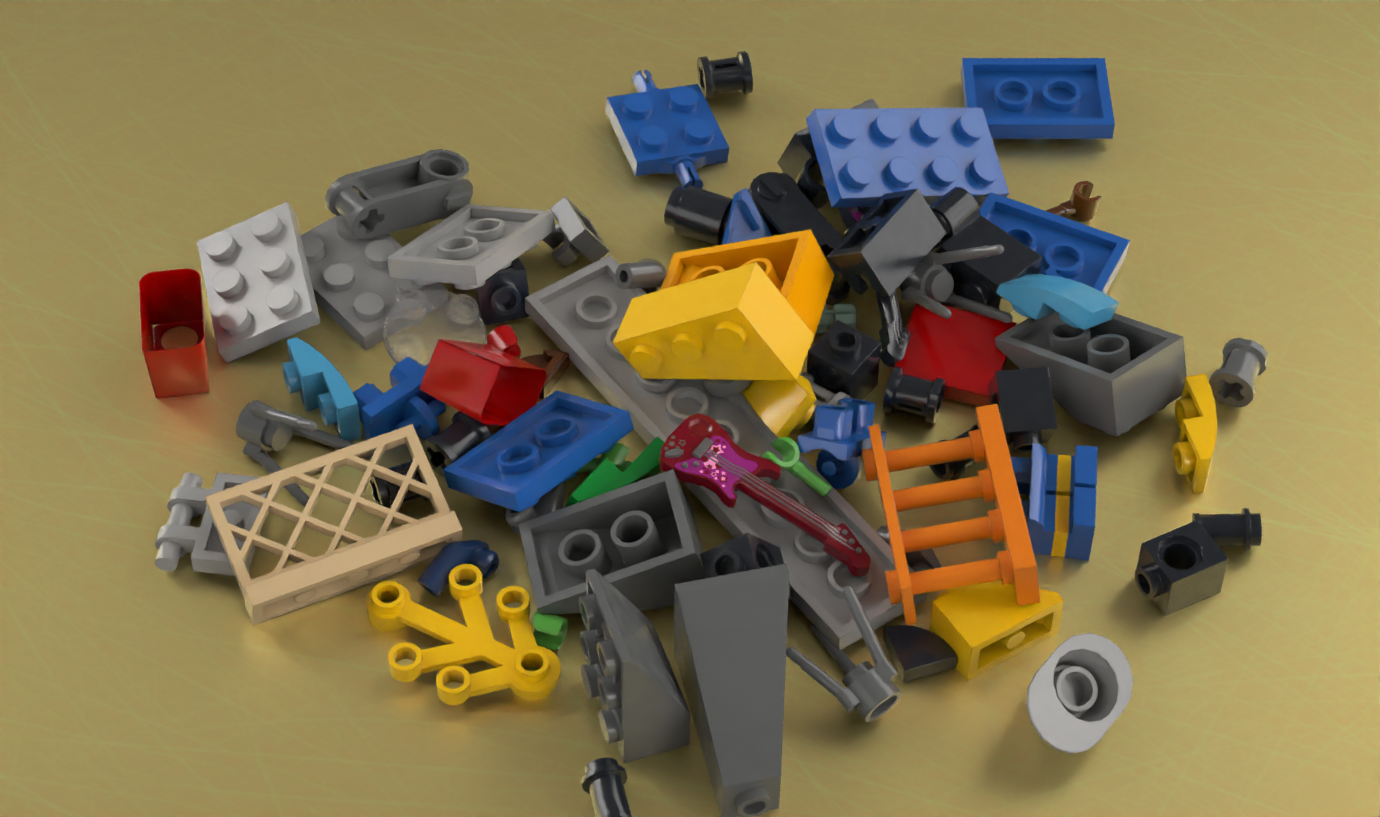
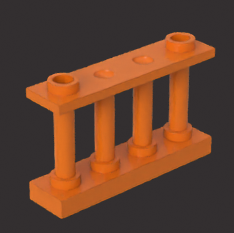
M998 404L976 407L978 430L969 431V437L884 451L879 424L868 426L871 448L861 450L867 482L875 480L878 482L895 570L885 571L891 605L902 603L906 625L917 624L913 595L1001 580L1002 585L1013 584L1018 606L1040 603L1037 564ZM973 458L974 463L984 462L986 469L978 470V476L892 491L890 472ZM982 498L983 503L994 502L995 509L988 510L986 517L900 531L897 512ZM990 538L993 544L1003 542L1005 551L997 552V558L909 573L905 553Z

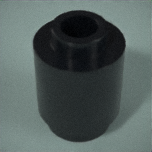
M691 185L686 189L676 187L668 199L664 222L666 225L674 227V232L715 246L722 245L733 198Z

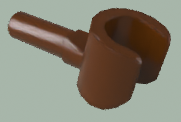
M1081 181L1074 186L1069 201L1045 211L1062 217L1072 216L1077 220L1089 221L1097 213L1102 196L1089 198L1094 185L1088 181Z

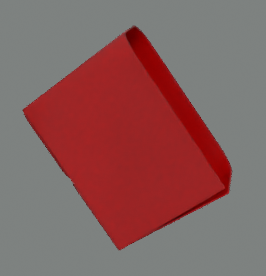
M189 268L147 273L139 281L142 351L155 397L158 399L210 392L200 274ZM174 327H189L197 333L198 341L192 347L165 349L161 344L163 334Z
M438 339L423 376L420 390L483 424L508 425L536 405L546 380V371L488 344Z

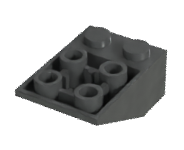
M587 570V595L579 597L580 612L587 629L580 632V641L588 663L581 666V675L588 697L590 699L598 697L603 710L598 711V716L606 743L616 742L624 763L689 745L690 711L653 622L597 570Z

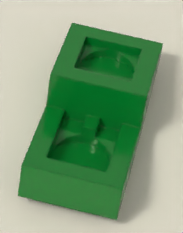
M657 436L623 472L606 458L571 494L565 507L657 475L661 471L658 460L661 448L665 442Z

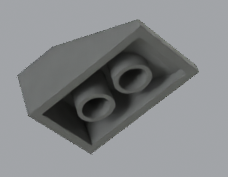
M1056 312L1037 320L1028 318L995 338L996 347L1020 369L1049 367L1053 399L1078 422L1099 429L1105 434L1119 436L1126 433L1131 427L1155 412L1164 409L1169 403L1182 396L1186 377L1183 337L1114 313L1112 320L1083 330L1066 324L1060 319L1059 313Z
M673 469L518 524L536 608L539 614L581 613L579 597L587 595L586 571L591 569L597 570L639 610L663 609L674 605L675 584L706 579L700 556L704 551L692 507Z

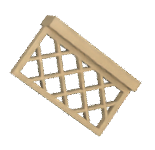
M413 424L205 496L207 508L244 596L245 607L253 626L430 562L446 544L462 540L463 529L455 511L451 512ZM403 444L407 445L413 459L406 476L378 465L384 451ZM373 455L370 462L363 459ZM348 465L365 472L355 494L327 484V480L334 468ZM417 470L423 483L414 480ZM321 473V475H320V477H319L318 480L315 479V478H312V476H315V475ZM372 476L400 486L390 509L362 498ZM296 483L313 490L302 513L274 502L281 487ZM410 490L430 498L436 513L416 520L398 511L407 491ZM269 492L266 498L259 496L263 493ZM321 494L349 505L339 527L311 517ZM244 501L261 508L249 532L228 523L222 508ZM357 508L385 519L379 534L365 539L346 531ZM269 512L297 523L286 546L258 535ZM392 523L400 525L390 530ZM305 527L333 538L326 553L311 557L294 550ZM234 538L244 541L240 551ZM341 541L349 544L344 547L338 548ZM253 545L281 556L274 572L251 580L244 562ZM289 560L296 562V564L286 567Z

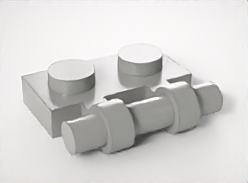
M217 472L212 489L201 488L203 480L199 475L185 473L181 478L180 485L172 490L167 508L171 513L167 524L159 529L155 541V547L158 550L155 565L163 571H173L177 567L179 557L184 556L188 552L192 553L193 571L235 576L207 508L205 496L259 477ZM269 492L263 493L259 496L266 498ZM244 501L222 508L228 523L249 532L261 508ZM199 514L204 515L200 527L190 526L191 519L196 518ZM234 538L240 551L244 541ZM254 545L244 562L248 573L256 550Z

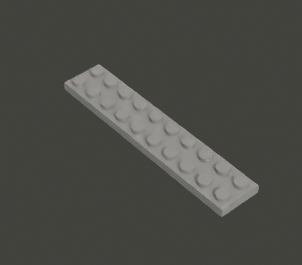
M610 255L525 297L526 313L561 351L569 353L571 362L613 407L629 411L634 430L648 445L657 436L665 442L668 436L686 418L700 413L714 419L729 434L734 443L746 452L760 456L768 451L783 461L781 453L771 446V443L779 437L762 421L742 392L731 397H716L705 391L701 379L642 378L615 347L613 340L632 298L647 293L642 288L621 289L618 286L615 273L619 264ZM800 453L799 460L806 464L805 466L807 468H809L812 472H814L816 475H818L821 479H823L831 486V484ZM787 470L781 473L778 481L759 477L836 527L841 523L846 524L871 558V564L865 576L857 577L852 575L847 565L823 550L824 544L739 490L734 492L737 495L735 507L730 508L724 505L714 492L704 486L682 481L733 538L749 533L780 547L784 564H787L789 570V583L793 594L791 601L838 650H842L863 638L844 597V587L851 586L854 589L873 630L903 614L902 603L891 605L885 571L895 570L890 546L834 488L824 498ZM908 566L909 573L914 572V571ZM927 593L913 595L914 605L916 606L925 601Z

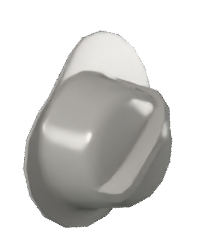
M1092 633L1073 635L1060 644L1034 674L1027 688L1026 706L1031 723L1040 737L1054 749L1070 754L1085 752L1098 743L1124 711L1131 698L1133 677L1130 664L1117 645L1100 635Z

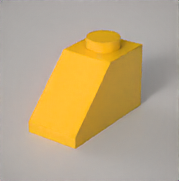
M1001 581L946 589L932 601L929 631L940 636L952 647L957 655L956 668L968 681L1058 634L1064 599L1058 592L1039 589L1040 603L1018 606L1013 584L1002 585Z

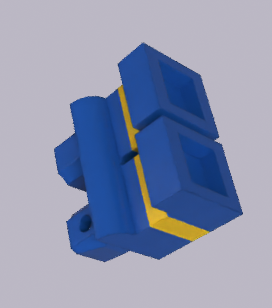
M1032 443L1030 458L1010 457L1019 494L1026 495V500L1021 499L1034 554L1089 561L1095 531L1098 447L1076 445L1075 454L1071 456L1047 454L1044 446Z

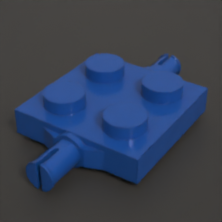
M641 70L637 71L632 76V83L638 93L607 97L606 114L634 175L674 174L677 175L682 188L686 189L691 185L702 189L703 182L696 170L706 165L727 162L729 146L699 85L693 84L658 89L648 70H644L643 75Z

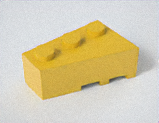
M757 262L632 298L613 340V344L642 378L797 381L814 334Z

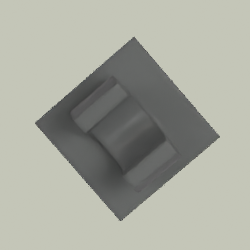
M563 197L550 208L559 224L555 225L556 230L545 237L543 241L552 249H555L563 242L561 247L552 253L553 258L563 267L572 264L578 258L580 252L593 263L610 252L591 220L568 198Z

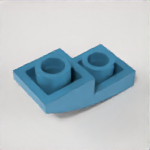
M1027 274L999 284L996 291L997 294L1012 303V308L1017 313L1025 317L1037 320L1058 312L1063 322L1083 330L1112 320L1119 304L1115 299L1086 284L1045 274Z
M297 337L288 339L287 345L290 361L282 363V370L290 394L299 392L306 412L319 408L324 424L326 426L334 424L340 438L349 441L362 438L358 402L343 376L327 358L311 345Z

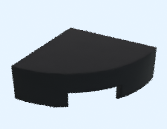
M909 625L884 627L883 640L903 682L956 668L957 655L944 639L935 633Z

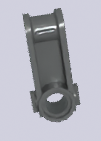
M436 149L422 155L350 173L332 183L325 196V205L333 214L341 215L348 222L350 232L355 238L360 240L375 238L438 219H446L465 205L470 204L473 195V185L467 179L469 163L458 153L450 150Z

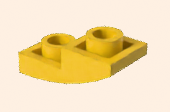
M1206 373L1186 376L1181 399H1178L1175 403L1176 420L1181 431L1179 441L1173 444V462L1177 472L1180 475L1185 474L1193 494L1204 492L1217 436L1216 405Z
M799 375L797 381L753 380L750 386L743 391L744 396L758 416L779 438L788 437L793 429H801L812 416L815 409L814 402L817 400L809 380Z

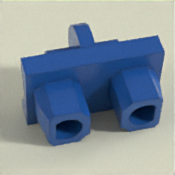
M408 356L395 364L389 373L392 388L385 393L374 384L368 383L353 392L358 402L360 422L363 424L365 440L413 424L417 436L423 440L428 436L439 434L440 428L436 417L446 411V403L420 390L428 364L423 366Z
M843 398L838 400V405L823 404L816 406L814 431L798 435L797 445L800 452L808 453L822 449L816 461L817 471L834 489L847 488L855 484L861 477L863 471L861 450L871 448L868 426L873 425L874 402ZM880 431L883 447L885 448L887 432Z

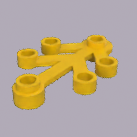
M461 564L454 567L449 573L450 594L459 601L465 626L411 601L409 591L398 582L382 581L369 592L366 599L368 619L376 629L384 632H394L409 625L447 643L446 645L420 650L415 644L403 642L393 646L388 653L389 672L398 681L409 682L415 680L423 673L440 670L436 677L437 695L446 704L458 705L465 702L469 697L511 688L516 695L523 699L539 700L548 696L560 681L561 664L558 657L548 648L537 646L529 621L531 611L530 596L522 587H505L496 597L497 615L501 621L508 623L514 649L493 638L481 598L483 591L482 573L474 565ZM463 580H470L474 582L469 586H461L458 584ZM511 602L521 604L517 608H508L505 605ZM402 659H411L414 661L412 664L406 666L397 664V662H399ZM483 660L495 666V668L469 674L465 668L459 665ZM528 668H539L536 671L526 670ZM450 682H459L463 684L462 686L456 689H450L445 687V685H447Z

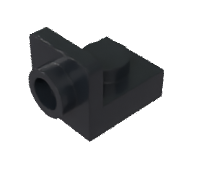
M519 257L512 261L511 266L499 270L486 279L483 286L474 289L477 295L480 319L484 325L529 317L525 311V297L529 296L526 269Z

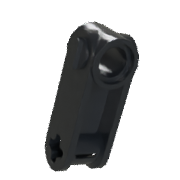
M767 172L753 179L748 192L772 235L811 229L834 273L826 305H833L843 301L850 292V286L836 264L832 265L827 258L830 252L841 242L842 236L802 193L791 176L783 172Z

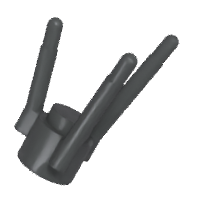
M997 244L943 253L930 251L900 284L901 298L905 301L916 303L944 319H949L952 312L940 304V302L951 304L1004 323H1010L1013 320L1010 313L952 293L954 287L953 277L942 266V264L1000 255L1003 253L1004 248L1002 245Z
M254 400L247 404L240 413L236 423L237 436L247 442L243 453L258 461L270 474L282 470V468L267 454V451L282 450L289 443L292 433L338 450L357 444L318 430L317 424L314 421L277 410L259 400ZM373 455L366 457L365 459H371ZM292 483L283 486L302 506H306L310 497L298 484Z
M846 586L843 589L844 597L875 662V666L873 667L869 661L862 662L856 666L843 650H838L813 623L810 626L811 631L847 674L842 680L846 688L794 647L787 648L786 655L833 694L848 713L856 709L866 722H870L886 713L900 699L902 693L892 682L899 673L886 658L854 589L851 586Z

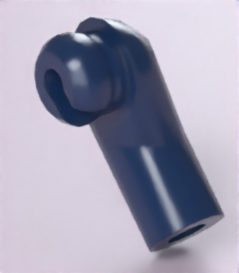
M480 540L450 542L440 550L417 579V582L432 595L439 597L449 585V573L454 567L461 564L474 565L479 568L482 573V579L495 573L499 566V557L496 552L489 550L487 543Z

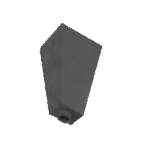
M787 564L675 584L674 654L721 817H757L768 810L779 808L789 570Z

